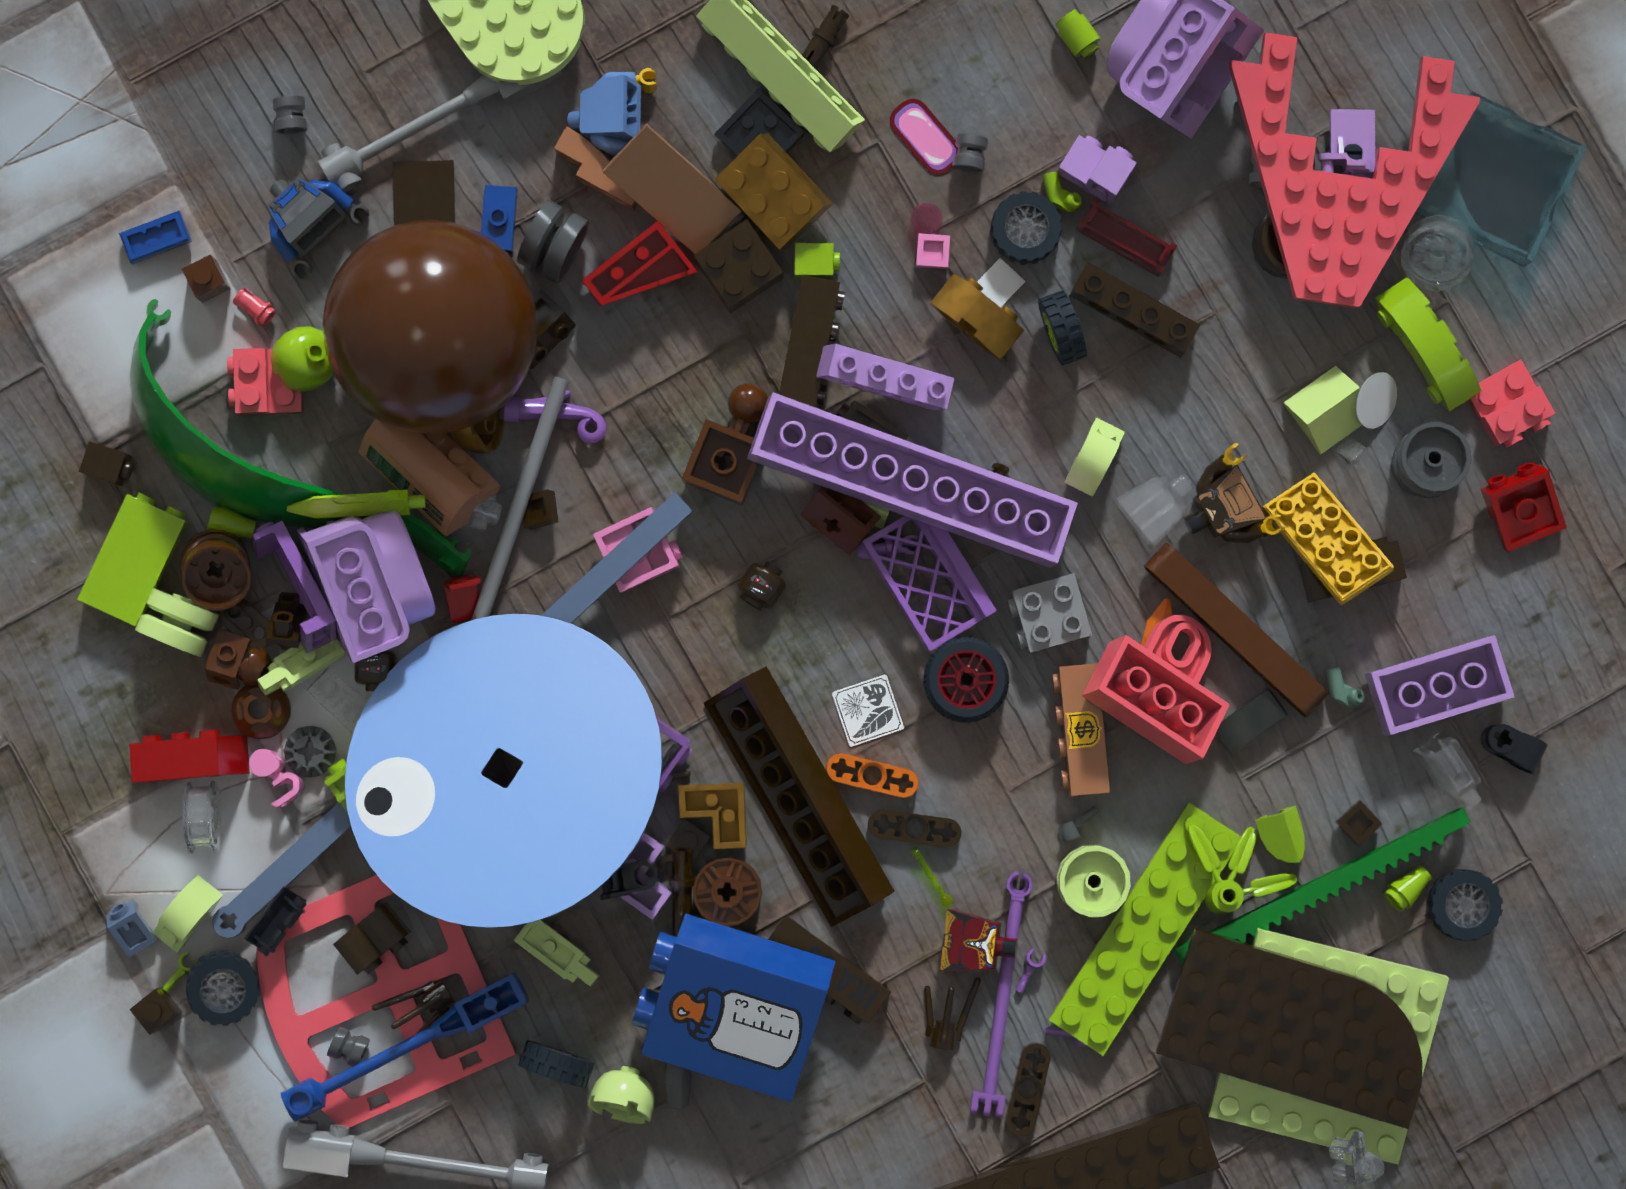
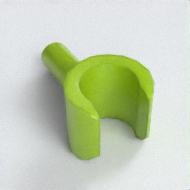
M184 952L179 957V967L162 987L166 992L169 993L180 978L191 971L190 968H186L183 965L184 959L189 956L190 952Z

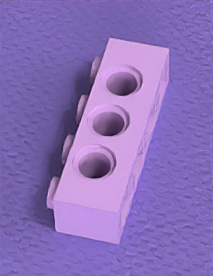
M839 344L823 346L816 377L933 411L948 408L955 379Z

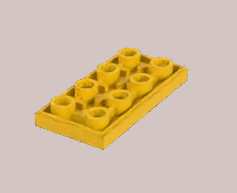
M1315 472L1265 504L1262 508L1267 517L1275 514L1281 515V517L1275 518L1272 521L1273 525L1277 529L1285 527V530L1281 533L1341 606L1394 570L1393 564Z

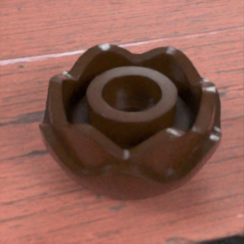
M261 647L259 649H250L249 657L240 664L241 674L238 678L244 682V685L257 686V680L269 673L267 667L273 663L269 653Z

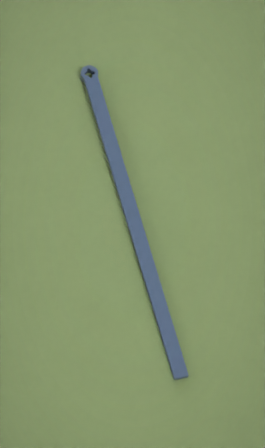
M674 492L541 616L555 618L572 624L685 520L693 510ZM339 802L227 906H223L216 911L212 923L217 934L222 937L231 938L243 933L246 929V924L277 896L283 886L287 887L351 828L349 816ZM225 914L228 916L236 915L237 919L234 923L237 927L234 930L231 927H224L223 916Z

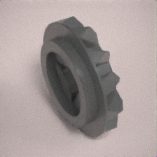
M316 726L298 728L287 737L283 750L286 764L295 774L303 777H317L324 774L334 763L336 757V746L333 738L327 731ZM311 737L313 748L323 751V754L313 755L308 766L306 755L298 753L297 749L306 748Z

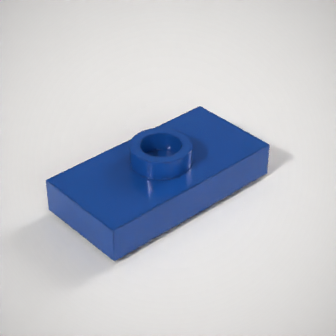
M485 185L481 233L497 243L506 252H513L518 189L517 187Z
M180 211L119 233L132 265L192 242Z

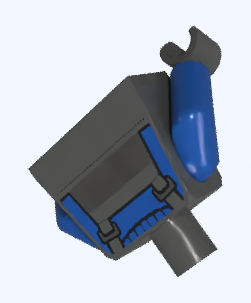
M297 178L289 185L285 180L281 179L276 181L270 189L271 194L275 197L268 205V211L272 215L269 221L270 239L286 262L290 261L292 264L291 272L298 279H302L297 273V266L299 264H305L310 273H312V266L308 261L300 260L297 255L305 256L347 216L344 212L345 210L350 213L351 222L357 226H362V223L355 219L354 212L361 210L369 216L367 207L354 205L352 203L353 199L332 182L312 180L308 183L303 178Z

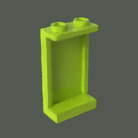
M138 492L136 498L128 494L126 495L77 600L135 627L141 615L145 614L153 588H157L184 529H188L191 524L183 520L185 513L170 506H167L166 510L163 511L154 506L155 499Z

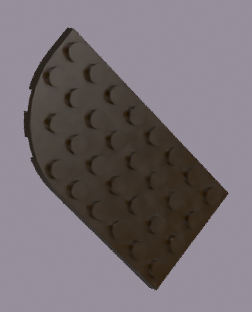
M1194 928L1157 1045V1054L1402 1128H1409L1422 1082L1421 1050L1417 1036L1406 1015L1384 991L1372 983L1351 974Z

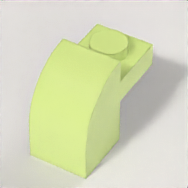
M1096 418L1064 483L1093 497L1118 450L1125 432Z
M197 875L162 913L153 934L178 953L185 947L196 928L213 912L223 894Z

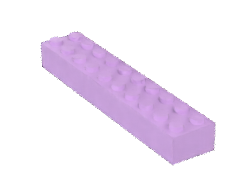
M774 392L767 399L747 457L748 460L1048 568L1059 562L1078 504L1075 501Z

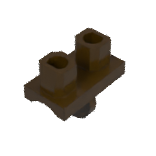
M280 593L278 602L275 603L265 638L266 646L277 644L283 650L299 648L301 642L300 624L306 621L308 613L303 604H300L298 593Z

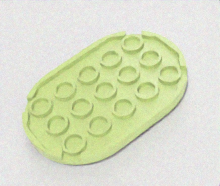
M428 0L436 16L473 67L484 76L497 82L505 81L518 83V85H527L550 78L572 60L581 44L580 39L585 25V14L581 0Z

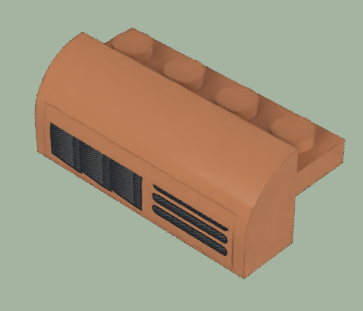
M376 419L366 431L358 452L397 490L408 489L409 496L425 495L426 508L417 509L445 536L468 524L474 507L497 494L500 484L446 433H412L393 428Z

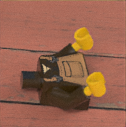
M1238 443L1227 448L1224 455H1221L1207 466L1196 485L1197 496L1193 498L1198 510L1183 518L1192 535L1208 527L1214 538L1221 536L1226 542L1250 543L1266 537L1268 534L1275 535L1285 530V527L1277 530L1273 528L1272 521L1275 518L1281 517V515L1275 514L1266 517L1242 474L1238 464L1246 459L1247 454L1241 458L1234 457L1232 451L1239 445Z

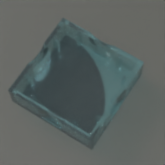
M1471 91L1468 96L1480 97V102L1417 208L1415 215L1522 267H1526L1533 261L1552 222L1557 202L1569 187L1587 146L1548 127L1528 122L1513 110Z

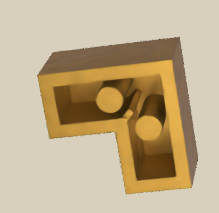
M744 782L678 785L680 818L712 817L714 849L747 848Z

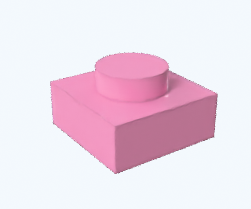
M918 233L916 267L948 269L950 236Z

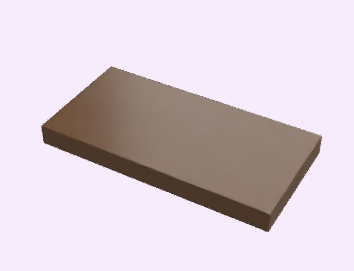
M647 123L603 169V173L659 221L694 254L708 246L741 212V208Z

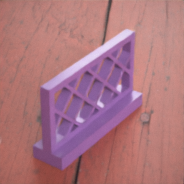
M904 516L861 542L928 653L997 611L948 531ZM913 520L919 530L917 542L900 538L902 525ZM897 529L895 536L888 535L890 532ZM880 538L893 541L890 558L878 555L872 543ZM923 538L925 539L928 545L922 544ZM898 543L916 547L912 564L895 560ZM920 549L933 552L936 557L934 569L917 565ZM883 562L889 563L888 569H886ZM893 565L911 569L907 586L894 582L891 577ZM940 565H941L942 569L944 570V572L939 571V566H940ZM915 570L932 575L929 591L912 587ZM937 576L950 580L953 585L951 597L934 593ZM900 590L906 591L905 596L902 595ZM910 592L927 596L924 613L913 611L908 604ZM956 593H958L962 600L956 599ZM932 598L949 602L946 619L929 615ZM954 604L966 606L973 618L965 623L952 621L951 616ZM917 617L923 618L922 624H920ZM927 620L944 624L942 637L934 642H931L925 632ZM949 625L957 627L948 633Z

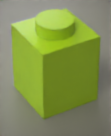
M795 243V280H801L802 275L833 280V271L840 272V252H834V243Z

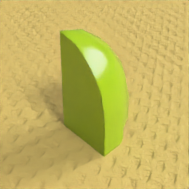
M1296 805L1281 809L1279 814L1264 815L1256 819L1255 822L1260 838L1266 849L1275 858L1287 863H1299L1302 860L1305 851V836Z

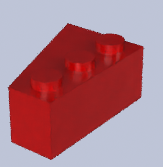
M657 221L583 278L581 282L596 302L602 306L698 271L660 222Z
M219 730L199 731L198 738H190V732L170 734L171 740L162 741L161 735L142 736V743L129 744L132 783L250 774L247 735L219 736Z

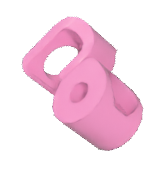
M259 749L251 755L249 767L255 775L271 778L273 780L271 782L273 787L290 784L293 788L281 798L272 802L271 805L285 807L303 793V779L291 772L282 773L284 762L275 751Z

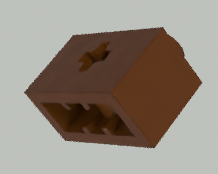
M823 486L816 492L800 514V516L849 556L881 518L879 514L862 500Z

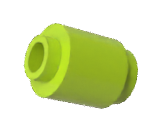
M1076 9L1067 13L1055 24L1059 29L1058 35L1075 58L1082 55L1085 59L1099 49L1097 43L1101 37L1084 14H1079Z

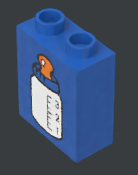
M685 913L677 937L660 932L648 970L664 974L665 976L660 992L643 987L633 1017L632 1025L648 1030L641 1055L792 1102L828 992L836 961Z

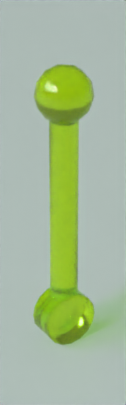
M917 847L913 848L911 852L940 895L941 904L945 907L950 906L953 903L952 896L945 893Z

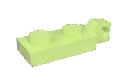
M337 638L309 653H306L300 642L299 648H290L273 659V663L267 667L269 673L257 680L258 686L264 695H268L280 687L284 692L345 656L346 653Z
M543 920L525 924L514 939L517 944L559 976L570 980L572 983L578 977L591 987L600 976L587 966L591 959L585 955L584 951Z

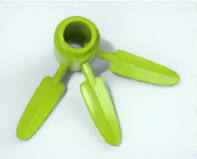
M1190 825L1188 827L1190 839L1204 870L1207 873L1212 872L1216 883L1209 887L1205 897L1206 906L1211 912L1219 915L1236 911L1242 905L1244 895L1252 893L1254 897L1259 898L1285 890L1296 884L1297 877L1294 874H1278L1251 881L1250 887L1242 889L1234 881L1237 873L1244 874L1252 856L1257 834L1253 827H1248L1241 837L1243 838L1238 842L1228 864V868L1231 870L1228 880H1222L1217 871L1221 867V862L1212 844L1198 826ZM1224 892L1227 894L1228 902L1223 898Z

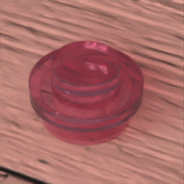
M922 203L913 209L910 222L917 233L934 234L941 227L942 213L937 206L931 203Z

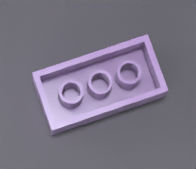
M1495 635L1365 674L1384 736L1396 734L1515 697Z

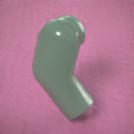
M1340 667L1325 670L1330 696L1334 701L1347 708H1356L1364 703V692L1359 688L1355 689L1344 683Z

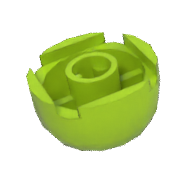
M311 326L293 328L284 333L273 345L271 353L272 369L275 375H279L281 380L285 382L284 385L289 389L299 392L313 391L327 383L334 374L326 355L323 331Z

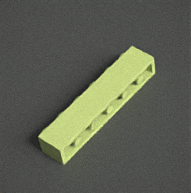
M709 0L696 15L702 22L704 30L710 35L716 36L725 45V51L731 57L738 59L747 68L746 71L751 78L761 82L769 90L770 97L775 102L782 104L791 113L792 119L798 125L805 127L813 135L815 143L822 149L829 152L838 149L865 121L748 0Z

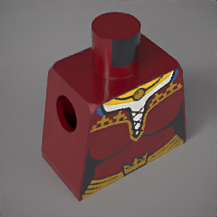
M947 909L940 971L996 969L998 956L1016 958L1018 939L1000 937L1001 923L960 910Z

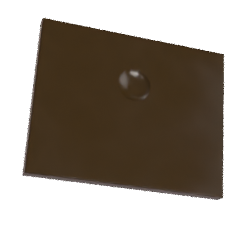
M454 160L393 162L394 226L418 220H440L455 223Z

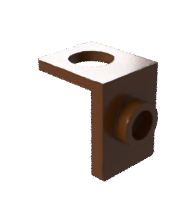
M219 630L204 668L207 680L239 690L238 673L240 664L244 660L249 647L250 639Z

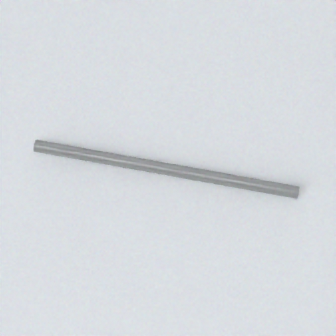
M554 376L471 620L488 617L491 614L570 382L568 380Z

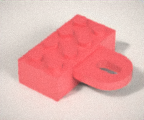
M1173 615L1158 622L1152 629L1144 646L1127 635L1110 641L1082 694V697L1185 765L1204 758L1230 705L1199 684L1211 658V641L1203 625L1187 615ZM1182 631L1188 635L1190 642L1182 660L1178 661L1172 656L1171 649L1179 632Z

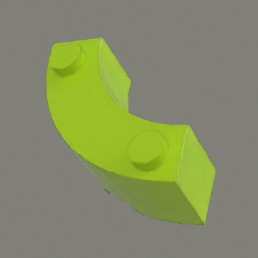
M1408 277L1375 297L1379 307V311L1376 314L1385 328L1391 327L1406 346L1429 385L1426 391L1435 404L1441 403L1450 412L1482 391L1469 361L1463 359L1460 351L1454 345L1457 340L1443 319L1438 321L1435 313L1429 307V300Z

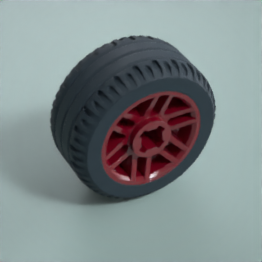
M972 637L952 639L941 645L929 658L923 675L924 691L932 707L943 717L961 723L976 722L990 716L1003 703L1009 687L1008 668L1002 655L989 643ZM963 674L971 676L972 679L969 686L961 684L960 681Z

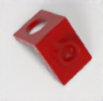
M474 573L442 581L452 623L472 619L479 599L476 584L481 583L480 578Z

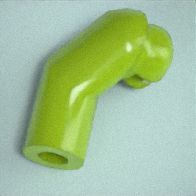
M1050 172L1043 175L1047 198L1058 209L1064 212H1074L1081 206L1082 198L1079 193H1071L1061 188L1058 172Z

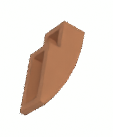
M566 126L554 147L556 154L580 167L576 173L579 182L634 211L636 208L635 201L603 173V169L610 161L585 137Z

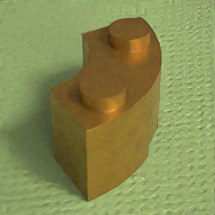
M953 274L930 304L946 321L966 334L982 350L1001 360L1024 332L1023 328L1016 322L1017 314L1005 305L1000 308L981 292L983 287L973 278L968 276L964 280L958 275Z

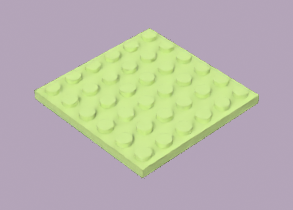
M1257 928L1253 942L1254 946L1351 974L1372 983L1384 991L1404 1012L1414 1029L1421 1050L1423 1076L1447 989L1448 976ZM1218 1073L1208 1110V1116L1394 1164H1399L1408 1131L1406 1128L1222 1073Z

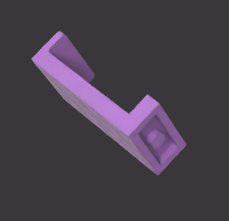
M283 521L276 524L269 522L260 526L256 530L257 533L253 534L254 554L257 560L272 553L277 555L310 617L309 620L300 624L301 644L306 653L336 640V620Z

